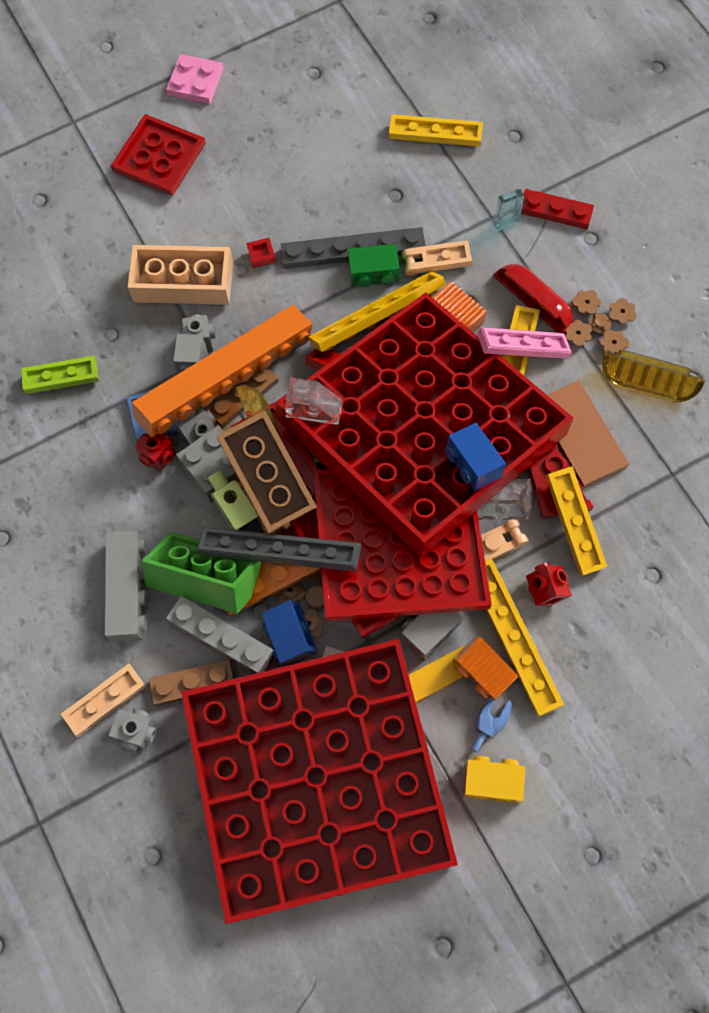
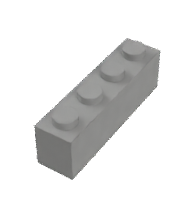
M138 530L106 533L105 637L110 642L143 640V632L147 631L146 615H143V606L147 605V593L143 589L144 574L141 563L143 555L147 554L146 539L141 537Z
M180 596L166 618L173 628L222 657L229 659L251 674L267 671L275 659L272 648Z

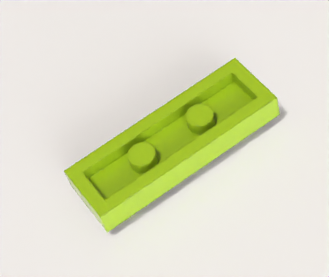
M95 355L21 368L22 386L25 394L100 382Z

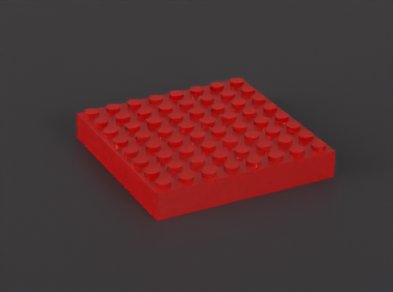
M426 292L276 401V419L420 557H423L568 434L574 418L499 354H485L479 337ZM474 423L479 425L506 463L502 478L476 491L473 490L469 483L467 484L463 481L459 468L454 462H450L445 452L448 436Z
M399 639L181 692L225 924L253 919L458 865Z

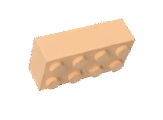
M133 245L128 280V290L133 302L230 305L233 271L230 247Z

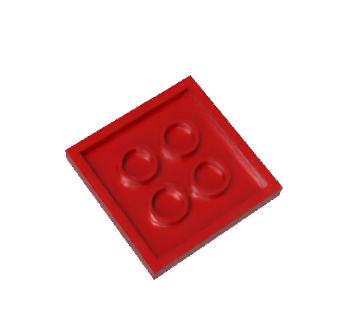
M144 114L111 164V169L117 174L173 196L205 146V138Z

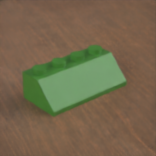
M170 532L141 561L146 587L179 597L182 596L186 599L236 614L251 599L262 564L259 561L199 555L197 552L199 539Z

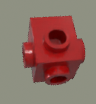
M144 433L140 436L135 446L139 454L138 460L146 467L150 468L152 466L161 472L176 455L172 445L173 440L166 433H159L152 438L148 433Z
M543 563L536 566L534 572L526 575L528 589L533 596L536 606H552L572 596L568 585V577L562 566H550V563Z

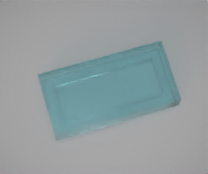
M521 189L498 197L494 221L497 231L519 224L524 194Z

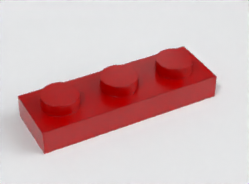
M525 188L519 213L588 230L594 205Z

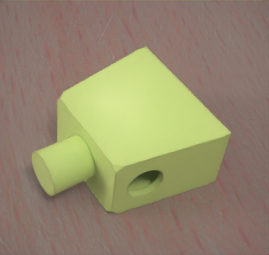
M221 469L207 477L215 489L210 495L231 530H237L258 517L257 512L236 480L228 482ZM227 491H230L233 495V500L230 503H227L224 498V494Z

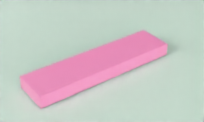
M483 327L477 332L485 354L568 359L572 354L563 333Z

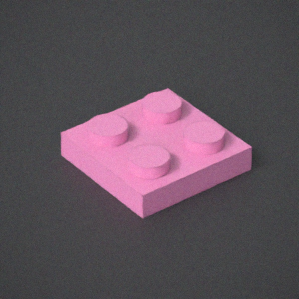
M180 54L166 89L167 95L211 104L223 72V63Z

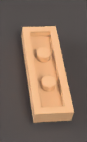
M127 664L61 713L75 736L79 738L147 686L133 667Z

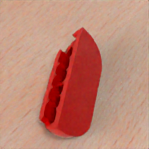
M509 264L501 267L493 274L496 280L527 307L540 310L539 317L554 331L563 333L566 336L565 330L573 323L571 307L531 270L523 265Z

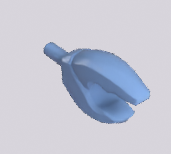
M495 700L489 701L481 708L476 719V731L480 734L472 747L474 752L479 751L486 737L492 738L505 727L511 713V701H507L504 709L500 712V716L497 718L492 717L490 714Z

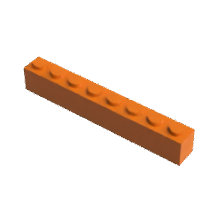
M294 305L289 306L132 402L133 418L151 438L159 433H165L170 429L171 425L179 420L187 419L192 412L200 407L208 406L217 396L227 394L233 386L241 381L249 380L254 373L260 369L268 368L276 359L287 356L295 347L306 344L309 341L308 337L311 334L312 323Z

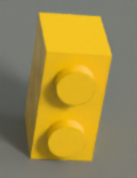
M473 756V760H468L466 763L463 797L520 804L523 802L525 766L518 765L517 760L502 759L501 763L490 762L489 757Z

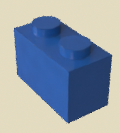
M477 423L448 436L445 448L447 458L450 462L456 464L463 481L467 484L469 483L474 491L502 478L506 463Z
M288 600L262 613L264 619L263 629L267 636L271 638L274 646L272 647L274 650L273 656L280 664L293 665L318 653L300 603Z

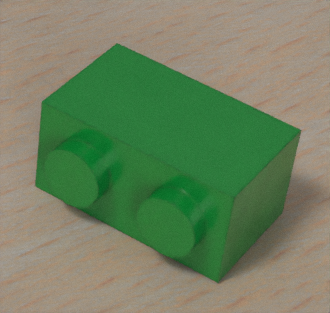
M396 244L348 249L352 287H367L372 284L381 283L388 285L399 282L400 268Z

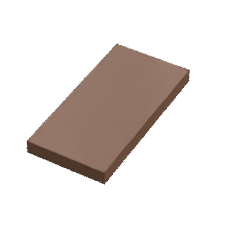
M579 380L547 394L574 417L568 434L557 445L570 467H573L576 478L583 488L629 466V462Z

